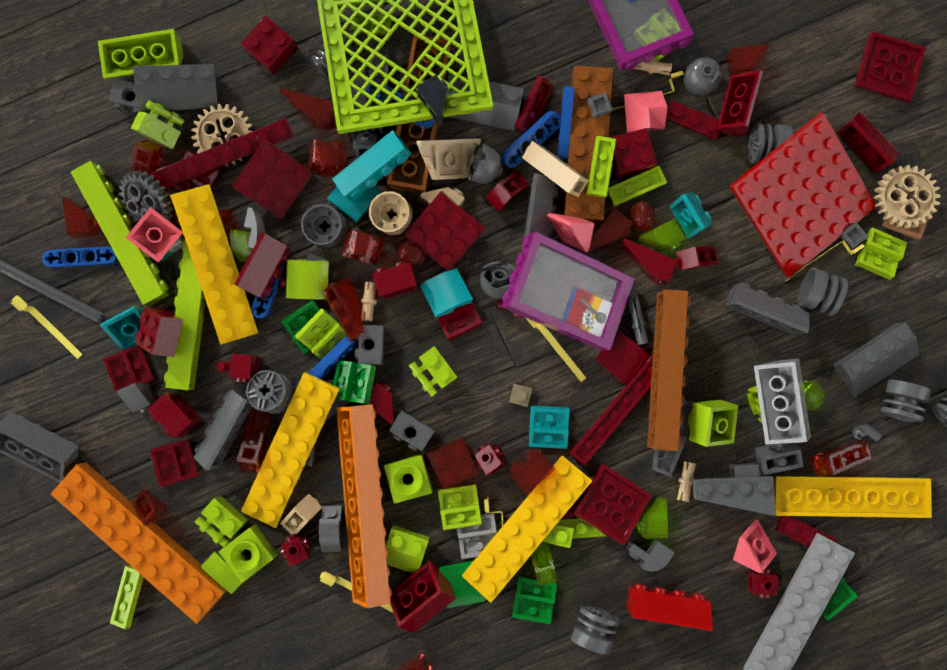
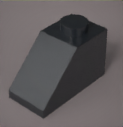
M434 75L418 85L416 91L417 97L440 126L443 124L448 100V86L443 79L440 80L437 75Z

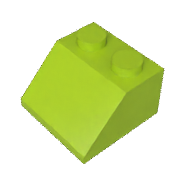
M393 525L386 543L388 550L387 565L415 573L420 568L430 537Z

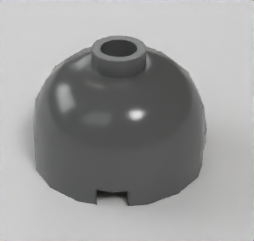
M709 57L697 58L686 67L683 84L692 95L707 97L713 94L720 86L722 69L714 59Z
M483 144V148H479L471 164L473 172L469 171L468 179L478 184H488L495 177L499 178L503 167H501V158L497 151Z
M500 261L485 265L480 276V284L483 291L489 297L503 299L504 293L510 286V276L515 272L516 268L507 263V266L502 265Z

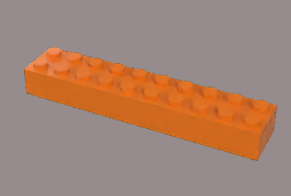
M373 405L338 407L336 410L353 602L366 608L390 604L391 588L388 584L390 571L386 561L388 550L384 539L386 537V529L383 526L384 509L381 505L383 492L379 482L381 477V471L378 467L379 450L376 447L377 430L374 425L376 413Z
M87 462L76 464L51 493L56 500L196 624L207 615L226 593L227 590L201 568L202 564Z

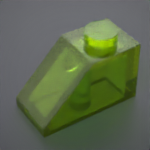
M674 218L641 235L638 241L659 249L666 250L671 248V250H674L682 245L681 241L685 237Z
M230 230L232 255L238 258V261L246 262L252 252V249L248 247L251 232Z
M815 380L803 381L807 410H817L823 404L822 400L826 395Z
M659 496L641 515V521H638V533H641L644 539L668 538L667 498Z
M542 542L531 555L538 586L557 582L549 545L546 542Z

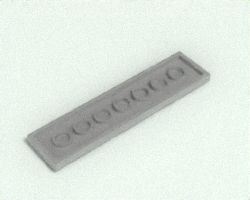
M819 533L816 534L744 665V670L792 669L855 554L853 551Z

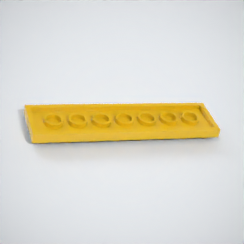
M210 185L170 195L220 344L257 334L258 330L245 291L234 285L239 273Z
M307 372L303 373L241 512L274 528L278 526L340 388Z
M561 456L463 573L462 577L492 603L592 483V480L564 456Z
M774 476L776 516L932 518L930 478Z

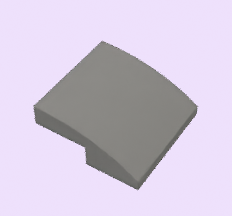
M248 207L244 227L251 231L248 247L253 250L261 233H265V227L261 215Z
M494 513L481 515L482 524L457 528L462 560L477 558L497 534Z

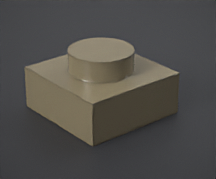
M513 384L509 402L528 407L532 388Z

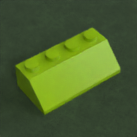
M174 29L98 41L104 79L134 75L133 66L181 65L183 59L181 37Z

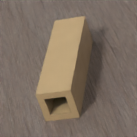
M533 141L527 147L522 157L574 196L579 197L589 182L588 179L546 148Z

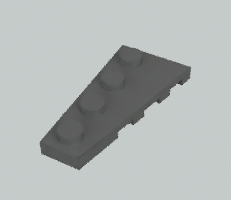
M684 400V406L681 407L680 415H683V426L679 429V435H682L681 447H678V451L654 449L652 470L669 477L672 476L690 431L688 418L693 409L692 402Z
M773 476L693 479V495L696 500L775 516Z

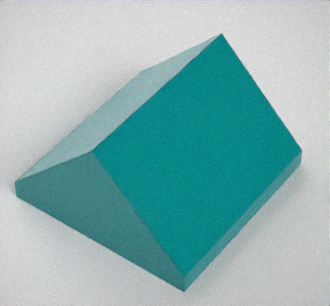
M133 306L101 323L100 326L122 350L137 345L136 334L140 329V317L145 308Z

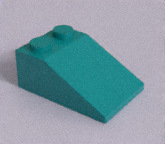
M693 192L681 195L669 206L688 239L712 225L711 216L707 211L703 210L700 198L694 195Z

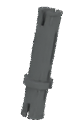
M632 287L628 297L633 322L631 327L635 331L637 345L649 343L645 327L647 323L644 322L637 287Z

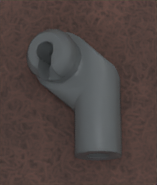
M868 424L856 426L852 431V435L857 440L869 436L874 441H878L882 437L879 431Z

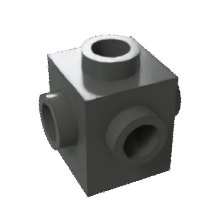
M369 132L358 133L357 139L353 140V152H355L356 159L377 143V134Z

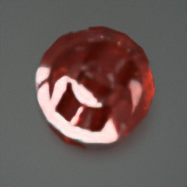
M314 139L309 146V172L313 174L314 171H317L318 176L335 177L339 172L343 171L347 167V148L343 146L344 142L340 140L324 142L321 139Z
M347 229L341 250L343 251L342 255L357 260L360 256V261L376 265V262L379 261L384 239Z

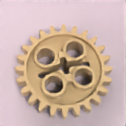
M218 104L217 109L211 105L210 112L205 109L203 110L205 113L204 117L199 114L197 115L200 118V122L194 121L198 127L191 129L196 133L191 138L197 140L193 146L196 148L200 147L197 153L214 147L217 143H225L220 138L222 133L216 120L220 121L222 131L227 134L225 135L226 141L252 132L249 129L253 125L246 124L249 118H242L244 112L240 111L237 113L235 106L230 110L228 104H226L224 109L221 104ZM227 119L233 120V125L230 128H225L224 124ZM211 125L215 126V132L210 135L207 134V128Z
M910 165L904 168L899 166L896 170L892 169L888 171L889 174L882 176L884 180L878 182L881 187L875 189L879 193V195L874 197V199L879 200L875 207L881 206L882 209L878 214L885 213L883 220L890 218V225L897 222L898 228L903 225L905 229L911 226L914 228L919 226V224L926 223V220L932 218L931 214L937 212L934 206H938L940 203L935 201V199L941 197V195L935 194V191L940 188L933 186L936 180H929L932 175L931 173L926 176L924 175L925 169L918 172V166L911 169ZM905 180L909 182V187L905 185ZM891 193L896 196V201L892 200ZM919 193L922 194V196H923V201L920 200V198H919V196H918ZM905 206L909 208L910 214L906 213Z

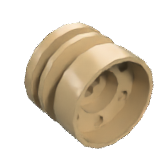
M393 191L383 192L372 200L369 207V217L372 224L383 233L399 235L406 232L411 226L413 210L411 205L400 194ZM394 211L397 214V217L394 216L392 219L389 216V213H393Z

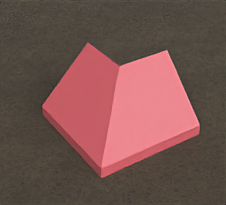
M662 91L623 95L627 133L647 128V131L665 129L667 104Z
M150 207L126 236V239L159 262L183 232Z
M553 213L547 215L562 242L587 253L589 251L594 223L583 218Z
M755 520L739 538L733 560L761 573L776 556L777 552L759 520Z

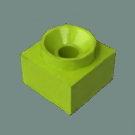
M723 400L693 402V409L688 418L690 428L689 440L706 447L734 443L739 405Z
M423 454L384 465L394 504L433 492ZM411 474L414 481L407 483L404 480V475Z
M256 524L219 551L242 583L278 555ZM246 549L251 551L252 557L246 554Z

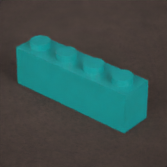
M392 130L336 175L333 181L345 198L351 201L356 200L368 188L374 187L383 176L389 175L397 165L404 163L412 153L401 137Z

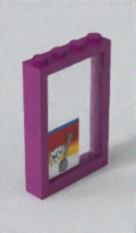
M588 0L620 71L625 69L631 70L639 63H648L659 55L665 56L671 53L676 48H685L690 44L694 35L678 0Z
M538 232L528 234L522 243V246H524L523 250L516 259L517 266L515 272L510 276V286L503 295L502 300L504 302L502 307L598 350H611L634 278Z

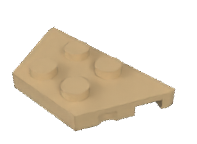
M481 139L417 141V146L432 180L467 178L470 165L475 158L473 154L475 147L480 145Z

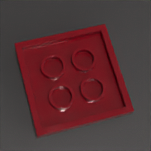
M874 31L870 32L854 87L909 103L913 97L927 47Z
M264 139L232 187L282 220L313 172Z
M441 190L405 233V236L449 271L486 227Z
M601 464L573 515L624 546L652 495L606 465Z

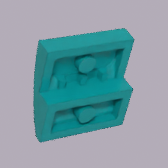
M336 186L327 200L357 223L369 211L372 200L381 194L382 191L374 186L363 192L360 198L351 201L345 198Z
M457 268L439 274L420 285L436 318L452 313L454 308L470 304L473 300Z
M531 405L529 447L567 449L570 409L567 407Z

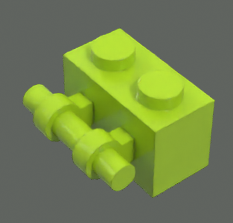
M148 100L146 107L151 110L150 114L138 112L131 129L166 148L173 149L181 132L172 126L174 123L182 126L184 119L178 117L177 113L164 109L163 105L158 102L154 103ZM158 115L166 118L165 123L157 119Z
M435 346L419 357L423 363L422 366L418 367L415 361L409 365L413 371L412 375L418 378L423 385V390L427 391L431 397L437 393L433 387L435 384L438 383L441 389H443L458 378ZM425 370H428L433 376L431 381L424 375L423 372Z
M220 495L215 497L201 512L207 520L205 521L202 517H198L195 523L203 533L206 532L213 538V542L219 543L224 548L229 543L224 536L226 535L230 539L233 538L249 520ZM212 523H213L218 529H220L221 531H220V532L216 531V530L211 526Z

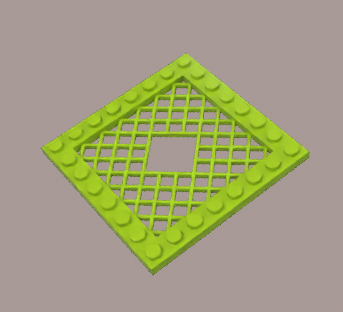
M317 0L338 134L434 119L414 91L418 85L423 83L422 81L427 74L431 77L436 75L431 72L435 64L443 68L438 76L440 80H442L446 72L455 76L450 83L445 81L448 86L447 92L451 89L456 93L448 95L444 117L492 110L493 101L473 0H453L454 10L448 6L452 0H447L445 4L439 0H430L426 6L420 4L419 0H408L411 4L407 9L399 5L402 0H397L396 2L392 0ZM384 2L392 5L388 12L380 8ZM433 3L441 6L437 14L429 9ZM366 4L373 8L369 15L361 11ZM415 5L422 9L418 17L410 12ZM347 7L355 11L350 18L342 14ZM396 8L403 12L399 19L391 15ZM444 10L452 13L448 21L440 16ZM377 11L384 15L380 22L372 18ZM426 12L433 16L429 24L421 19ZM358 14L365 18L361 25L353 21ZM407 15L414 19L410 27L402 22ZM455 17L457 20L458 27L451 23ZM340 18L346 21L342 28ZM388 18L395 22L391 30L383 25ZM436 20L445 24L440 31L432 26ZM369 21L376 25L372 32L364 28ZM418 22L426 27L421 34L413 29ZM350 24L357 28L353 35L345 31ZM399 25L429 44L408 72L378 53ZM447 27L456 31L451 38L443 33ZM380 28L387 32L383 40L375 35ZM429 29L437 34L432 41L424 36ZM361 31L368 35L364 42L356 39ZM343 35L349 38L345 45L343 42ZM458 35L460 36L461 44L454 41ZM440 37L448 41L443 48L435 44ZM372 38L379 42L375 50L367 46ZM353 41L360 45L355 53L348 49ZM451 44L459 48L455 55L446 51ZM432 47L440 51L436 58L427 54ZM363 49L371 53L367 60L359 56ZM345 52L352 56L348 62L346 60ZM461 52H463L464 62L457 58ZM443 54L451 58L447 65L438 61ZM374 56L383 60L378 67L370 63ZM424 57L432 61L427 69L419 64ZM355 59L363 63L359 70L350 66ZM454 61L462 65L458 73L450 69ZM386 63L393 67L389 75L381 70ZM366 66L374 70L369 78L362 74ZM416 67L424 72L419 79L411 74ZM348 69L355 73L351 80L349 79ZM465 69H466V73H467V78H468V80H467L466 78H464L463 76H461V74L463 73V71H464ZM397 70L405 75L400 82L392 78ZM378 73L385 77L381 85L373 81ZM358 76L366 80L361 88L353 84ZM408 77L416 82L411 89L403 85ZM457 79L466 83L461 91L453 86ZM388 81L397 85L392 92L383 88ZM369 84L377 88L373 95L364 91ZM351 87L358 91L353 98ZM400 88L408 92L403 100L395 95ZM380 91L388 95L384 103L376 99ZM361 94L369 98L364 106L356 102ZM411 95L417 98V100L407 101ZM392 98L398 102L388 104ZM372 101L379 105V106L369 107V105L372 103Z

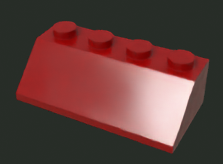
M636 583L635 586H629L626 609L632 618L712 631L711 602L705 598V595L693 593V596L686 595V592L681 590L668 592L666 588L657 586L654 589L647 588V585Z

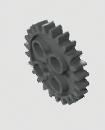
M141 170L133 171L123 177L124 179L120 181L122 185L119 186L122 192L119 195L123 197L121 202L126 205L124 210H129L128 216L134 217V223L139 222L150 207L172 222L171 218L174 216L170 212L174 209L169 206L172 201L167 199L169 194L164 193L165 187L159 186V180L154 181L153 175L148 177V173H142Z

